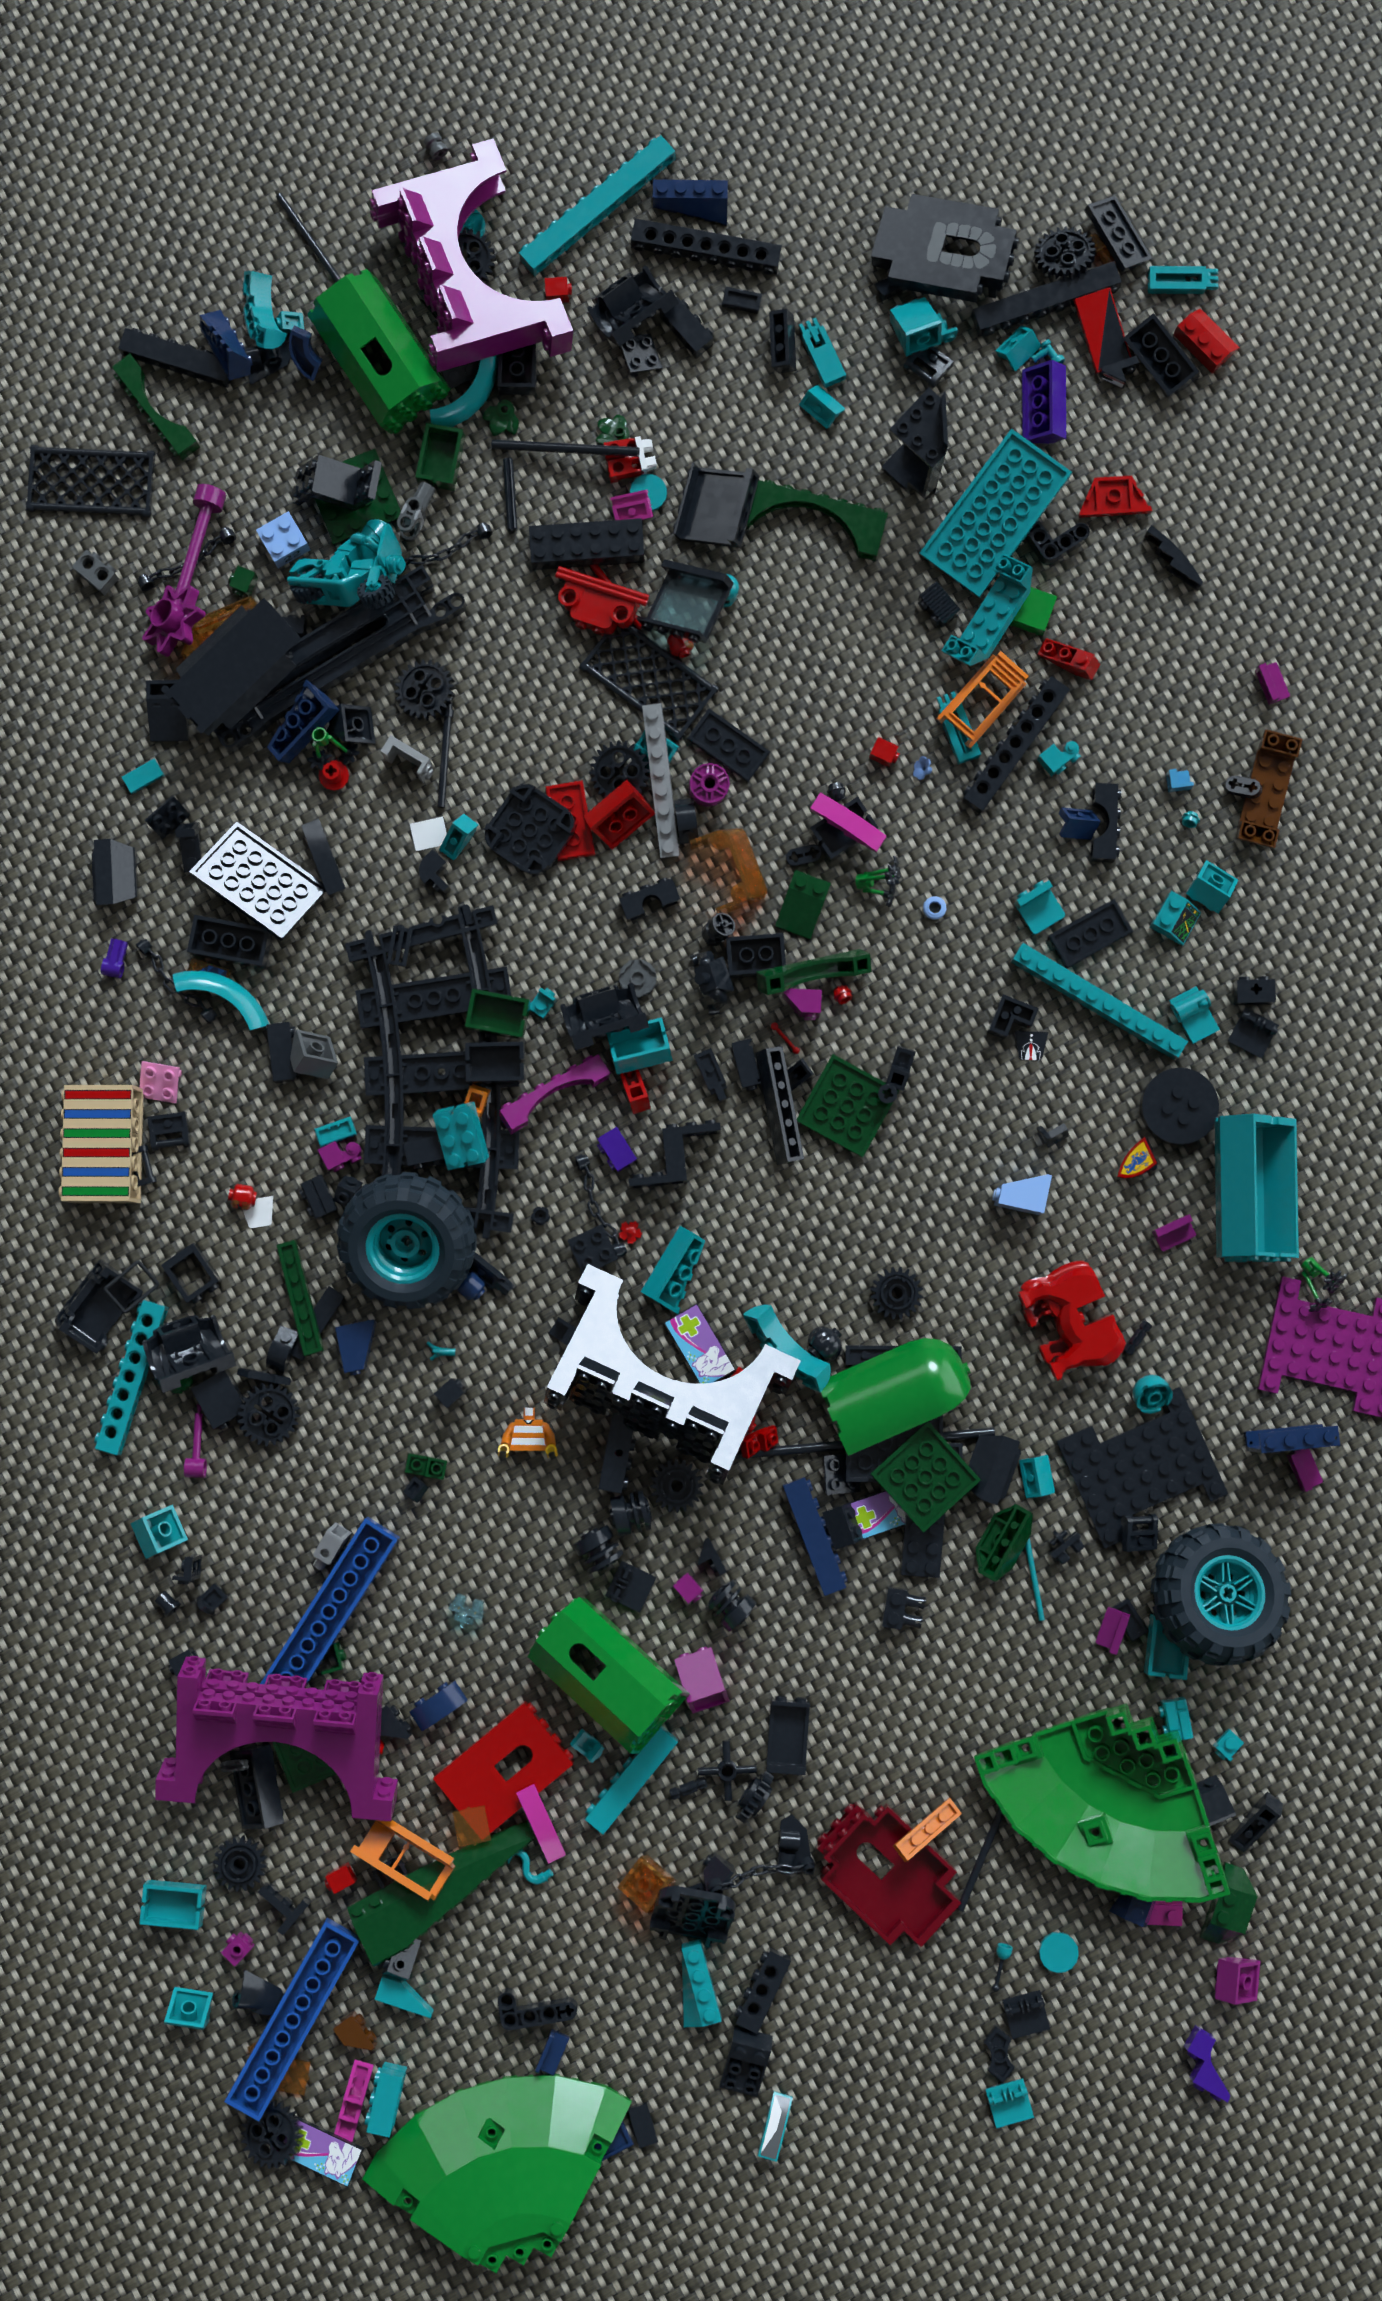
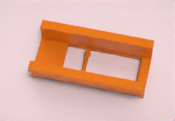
M1000 651L997 656L993 654L936 719L941 724L945 719L951 722L969 738L965 745L971 749L1026 686L1024 681L1029 676L1003 652ZM989 671L1010 689L1002 700L987 688L985 683L981 682ZM979 684L980 688L986 690L999 704L979 727L973 731L953 712L976 685Z
M375 1820L359 1847L354 1845L350 1851L427 1901L430 1898L432 1900L436 1899L455 1868V1865L452 1863L453 1857L393 1820ZM394 1835H397L407 1841V1844L403 1846L402 1852L391 1868L379 1859ZM410 1844L445 1865L430 1892L394 1870L406 1850L409 1849Z

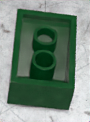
M795 870L775 927L811 940L831 883Z

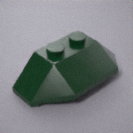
M1014 1504L1012 1507L993 1515L975 1548L978 1573L996 1582L1013 1569L1031 1536L1032 1512Z
M1224 1862L1223 1870L1230 1895L1211 1901L1199 1936L1216 1944H1221L1246 1933L1258 1898L1245 1870L1227 1862Z

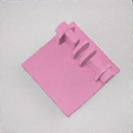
M142 1061L139 1088L143 1089L144 1098L177 1103L179 1077L181 1078L182 1070H180V1067Z

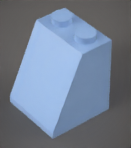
M1047 1174L998 1186V1188L994 1189L992 1200L995 1201L994 1206L1036 1215L1043 1214L1052 1175Z

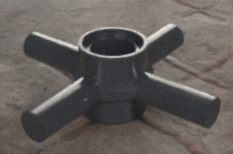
M723 1740V1761L717 1767L698 1768V1776L718 1775L724 1781V1800L732 1801V1780L735 1779L737 1774L757 1773L756 1765L737 1766L731 1761L730 1740ZM730 1766L733 1772L730 1775H724L722 1768Z

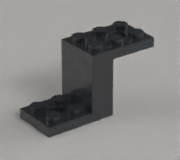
M317 455L297 469L295 475L297 483L292 491L293 503L301 505L311 498H316L356 511L375 500L382 462L374 460L363 468H358L322 455Z
M706 1120L701 1125H697V1122H687L682 1127H678L677 1124L666 1125V1128H662L667 1175H663V1172L651 1173L652 1176L644 1177V1174L632 1175V1178L628 1179L630 1189L687 1183L683 1137L721 1134L720 1123H716V1120Z

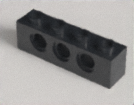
M770 1946L767 1951H763L759 1960L761 1962L759 1970L755 1969L751 1980H753L752 1985L744 1991L742 1998L745 2000L742 2006L738 2005L734 2013L737 2025L756 2034L760 2030L791 1963L790 1956ZM773 1967L776 1971L773 1975H767L764 1972L765 1969ZM764 1985L767 1987V1990L764 1993H758L756 1988ZM755 2003L759 2007L756 2011H750L748 2006Z

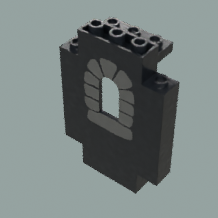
M911 194L907 210L885 206L871 254V262L873 267L890 269L888 275L889 287L976 303L978 295H982L983 287H988L989 298L996 299L997 293L1001 292L1005 283L1009 282L1010 271L1008 270L1014 264L1015 255L1013 252L1014 249H1018L1020 238H1017L1016 229L1001 227L1002 217H999V209ZM946 237L973 241L980 245L979 253L974 256L943 252L942 249Z

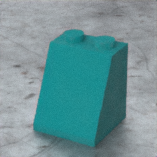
M925 297L914 299L909 303L897 305L890 309V322L906 357L914 352H921L929 349L931 346L934 347L941 344L942 322Z

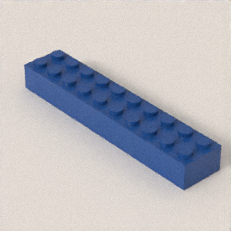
M369 1517L364 1519L260 1684H265L268 1674H280L282 1676L307 1678L308 1685L401 1537Z
M326 1918L224 2101L225 2103L260 2121L358 1945L360 1939L356 1933Z

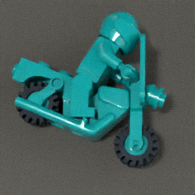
M374 519L367 522L361 533L353 534L349 540L339 546L334 553L335 555L330 560L298 559L289 571L291 576L287 578L290 589L300 604L351 607L361 600L365 608L374 609L376 607L378 609L380 605L383 607L386 602L389 603L391 602L390 599L394 598L395 590L391 583H395L397 574H401L404 571L406 563L402 557L401 546L391 525L385 521Z

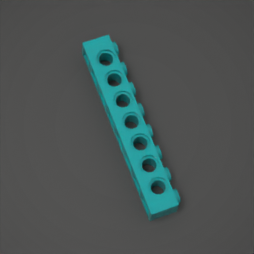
M143 1300L142 1303H139L136 1311L138 1317L133 1322L130 1330L132 1336L125 1344L124 1351H126V1354L120 1360L118 1366L120 1373L113 1381L112 1388H114V1391L108 1397L106 1406H108L107 1413L103 1414L100 1425H102L100 1433L96 1434L94 1440L96 1444L95 1449L114 1455L122 1454L150 1368L144 1347L139 1344L138 1338L142 1334L146 1336V1340L152 1337L153 1331L164 1325L169 1307L148 1300ZM147 1316H150L153 1321L149 1327L144 1323ZM135 1353L140 1355V1362L137 1364L132 1360ZM130 1371L134 1374L132 1382L126 1379V1375ZM123 1390L128 1392V1399L125 1401L120 1397ZM116 1409H120L122 1411V1417L120 1419H117L114 1416V1412ZM111 1427L116 1430L114 1438H111L108 1434Z

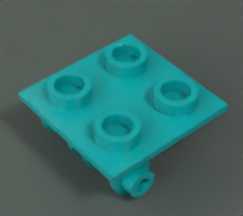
M1023 2078L985 2089L996 2129L1034 2118Z

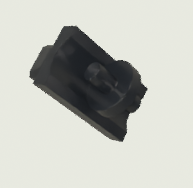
M1056 1530L1052 1533L1055 1538L1050 1543L1053 1546L1058 1542L1060 1543L1049 1551L1048 1554L1062 1565L1070 1559L1065 1552L1068 1547H1071L1075 1553L1080 1552L1084 1548L1080 1540L1081 1536L1078 1532L1074 1531L1063 1540L1068 1535L1066 1530L1060 1534Z

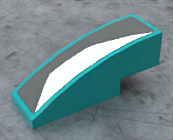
M773 2091L757 2151L759 2157L777 2162L793 2096Z

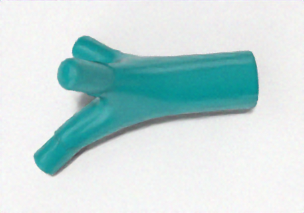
M429 1341L426 1343V1345L433 1349L432 1353H435L430 1357L431 1361L440 1356H455L456 1348H441L431 1344Z

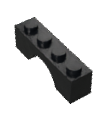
M1095 783L1093 786L1092 806L1102 811L1106 818L1107 827L1102 836L1091 842L1090 862L1113 863L1116 857H1119L1120 847L1117 846V839L1120 837V827H1117V820H1120L1121 809L1118 808V801H1121V790H1118V784Z

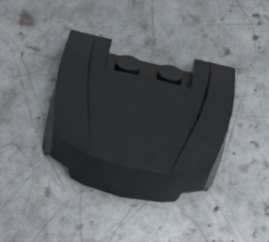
M644 266L642 268L643 271L634 276L628 273L612 283L595 297L596 304L593 307H587L600 330L612 343L619 347L634 336L631 329L639 327L641 321L654 316L657 310L665 314L679 304L673 290H669L666 293L657 283L647 266Z
M629 983L627 988L618 989L617 985L597 989L574 997L573 1003L568 1006L565 1004L560 1005L575 1050L594 1045L592 1039L594 1036L595 1038H600L611 1031H623L624 1027H628L631 1033L649 1028L646 1014L641 1010L633 983Z
M197 1315L174 1320L155 1329L153 1336L142 1342L148 1363L162 1393L181 1387V1379L208 1371L213 1367L218 1372L236 1366L234 1353L228 1350L215 1315H212L210 1318L200 1319Z

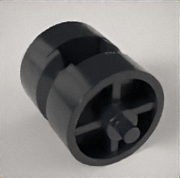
M717 913L702 928L701 933L704 941L711 946L720 945L726 940V937H729L734 932L735 922L730 915Z

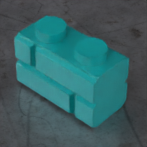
M1177 1697L1161 1700V1706L1158 1707L1160 1718H1164L1163 1734L1178 1730L1181 1740L1194 1738L1186 1698Z

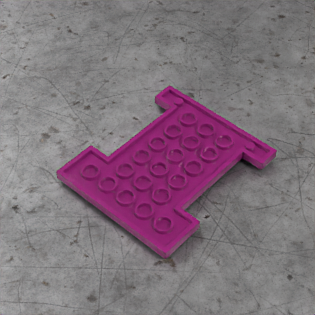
M1281 1276L1257 1389L1278 1394L1283 1375L1354 1391L1356 1393L1352 1411L1382 1418V1299L1375 1298L1371 1316L1329 1306L1321 1308L1318 1312H1309L1310 1306L1315 1303L1298 1300L1301 1280Z

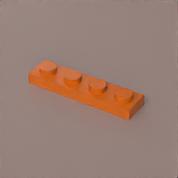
M951 1798L946 1799L893 1845L894 1849L903 1861L907 1862L962 1813Z

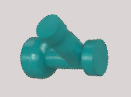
M1049 339L1040 345L1041 350L1036 355L1031 356L1034 363L1046 355H1049L1051 360L1061 364L1065 362L1064 356L1057 355L1052 348Z

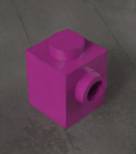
M241 1931L237 1936L233 1933L226 1940L228 1945L222 1950L221 1954L235 1967L254 1947L253 1939L247 1933L243 1934Z

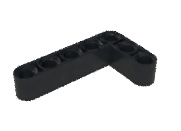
M1038 519L1025 537V540L1042 564L1052 565L1083 545L1090 534V528L1085 523H1078L1052 540ZM1081 531L1085 536L1079 537L1076 532ZM1040 536L1043 541L1037 542L1034 537ZM1060 542H1067L1069 547H1063ZM1050 551L1053 557H1047L1044 552Z

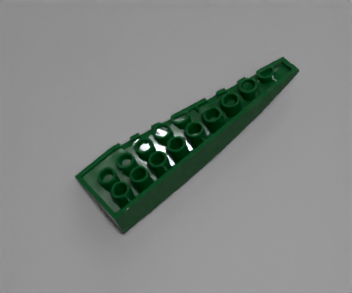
M522 1822L448 1854L454 1858L452 1863L455 1865V1868L435 1900L430 1898L427 1901L395 1881L347 1907L352 1924L372 1966L375 1967L412 1946L414 1940L420 1935L423 1936L427 1933L429 1927L436 1921L439 1922L444 1918V1914L450 1909L453 1910L478 1888L477 1886L481 1882L487 1881L496 1869L502 1868L511 1856L517 1855L531 1843L535 1836L529 1822ZM436 1860L405 1877L430 1892L445 1865Z

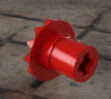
M336 760L329 761L330 763L325 765L323 764V770H319L321 784L327 790L336 791L343 789L348 783L350 776L347 767L342 762Z

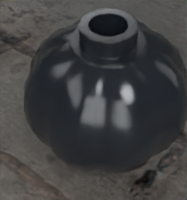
M820 1326L813 1329L808 1336L809 1353L824 1361L835 1360L842 1351L840 1339L842 1334L835 1327L830 1329Z

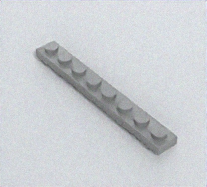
M662 704L644 705L642 708L660 858L680 856Z

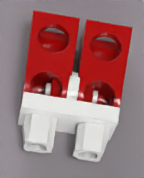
M641 436L603 443V445L640 448L639 457L605 455L611 484L621 479L647 474V471L657 468L655 456L645 458L644 453L653 451L651 439L641 440Z

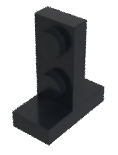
M200 822L182 823L175 830L176 838H179L184 873L189 872L202 859L199 831L201 830Z
M266 1882L258 1893L287 1918L277 1930L283 1936L309 1906L311 1900L305 1896L295 1908L293 1906L294 1903L288 1897H282L278 1893L279 1890L276 1886Z

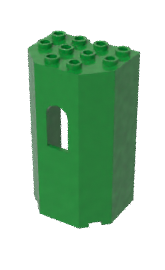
M368 269L360 271V275L354 276L353 273L345 275L315 298L313 302L315 307L309 310L307 316L378 424L388 433H398L403 428V425L414 421L418 417L417 413L420 410H429L435 401L447 396L451 390L440 372L437 373L435 367L431 366L427 352L380 281ZM375 338L392 362V369L386 375L377 374L361 350Z
M574 1598L560 1613L556 1612L550 1619L552 1622L547 1628L543 1627L539 1631L538 1638L530 1649L528 1658L629 1753L639 1754L690 1693L588 1599ZM575 1644L585 1645L606 1665L594 1681L571 1660L570 1650Z

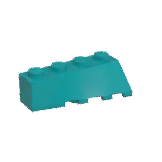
M679 1226L641 1292L678 1314L680 1310L678 1305L680 1300L685 1297L686 1291L684 1290L688 1280L691 1281L693 1276L692 1268L699 1260L705 1240Z
M701 1939L682 1943L684 2027H705L722 2022V2015Z

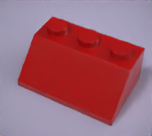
M1201 308L1190 313L1177 325L1173 334L1212 374L1240 348Z
M626 780L585 814L584 818L590 829L613 850L656 813L639 791Z

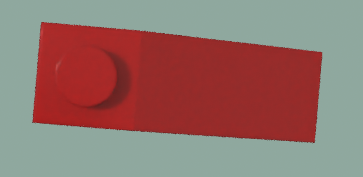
M639 1069L621 1073L620 1077L632 1113L637 1114L651 1109Z

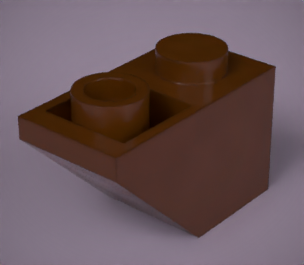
M355 2010L335 2024L333 2030L344 2046L373 2050L376 2047V2035L372 2030L367 2029L365 2019L360 2013L357 2014Z

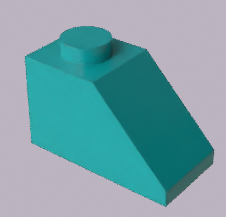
M462 814L452 823L439 850L452 860H455L472 839L479 824L467 815Z

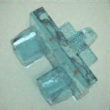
M457 1593L448 1609L463 1614V1616L455 1614L454 1619L461 1621L460 1627L464 1628L465 1623L473 1625L474 1619L467 1616L482 1620L485 1614L483 1612L485 1601L474 1599L472 1608L465 1606L467 1596Z

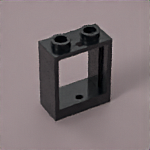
M192 1243L161 1264L186 1303H198L203 1299V1294L208 1291L209 1293L214 1292L219 1288L218 1284L222 1282L195 1243ZM195 1254L212 1280L189 1295L173 1272V1269Z

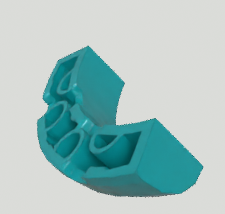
M244 271L243 295L246 296V304L243 311L247 331L250 338L256 341L258 347L275 349L285 341L287 333L282 332L278 328L273 316L271 303L272 276L254 271Z
M498 355L480 360L479 369L472 385L460 398L444 407L430 409L431 424L454 427L469 419L483 406L492 392L497 379Z
M183 971L172 975L176 992L204 990L228 1000L240 1011L250 1031L269 1024L267 1016L257 1000L237 982L225 976L206 971Z
M759 1305L745 1312L743 1316L751 1333H756L761 1341L760 1347L763 1349L766 1344L801 1360L795 1376L802 1380L804 1386L821 1393L830 1379V1363L816 1358L796 1343L779 1322L772 1305Z

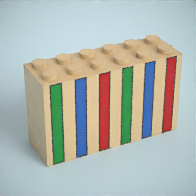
M64 1085V1090L61 1093L62 1101H64V1108L61 1110L63 1128L60 1131V1137L63 1140L62 1148L60 1149L62 1167L59 1170V1176L62 1178L61 1186L59 1187L61 1201L69 1203H141V1186H138L137 1176L133 1172L137 1171L141 1180V1152L133 1154V1156L132 1152H138L139 1146H142L143 1089L134 1085Z

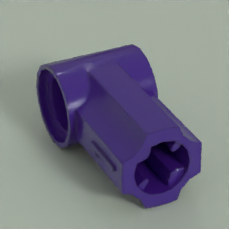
M111 938L107 956L101 964L102 975L121 979L125 967L124 958L128 946L127 942Z

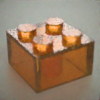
M642 1855L617 1888L647 1914L652 1912L660 1889L673 1886L677 1880L649 1855Z

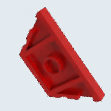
M1132 475L1094 478L1080 510L1079 518L1151 514L1152 508L1148 506L1144 499V494L1137 487V483Z

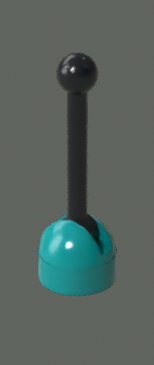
M998 1943L996 1948L1000 1962L995 1984L992 1985L994 1992H998L1000 1989L999 1980L1004 1960L1011 1956L1013 1950L1012 1946L1005 1943Z

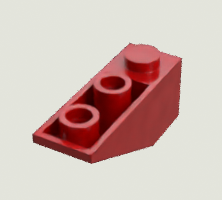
M1048 638L1045 639L1037 653L1038 656L1068 672L1091 681L1101 665L1095 654Z

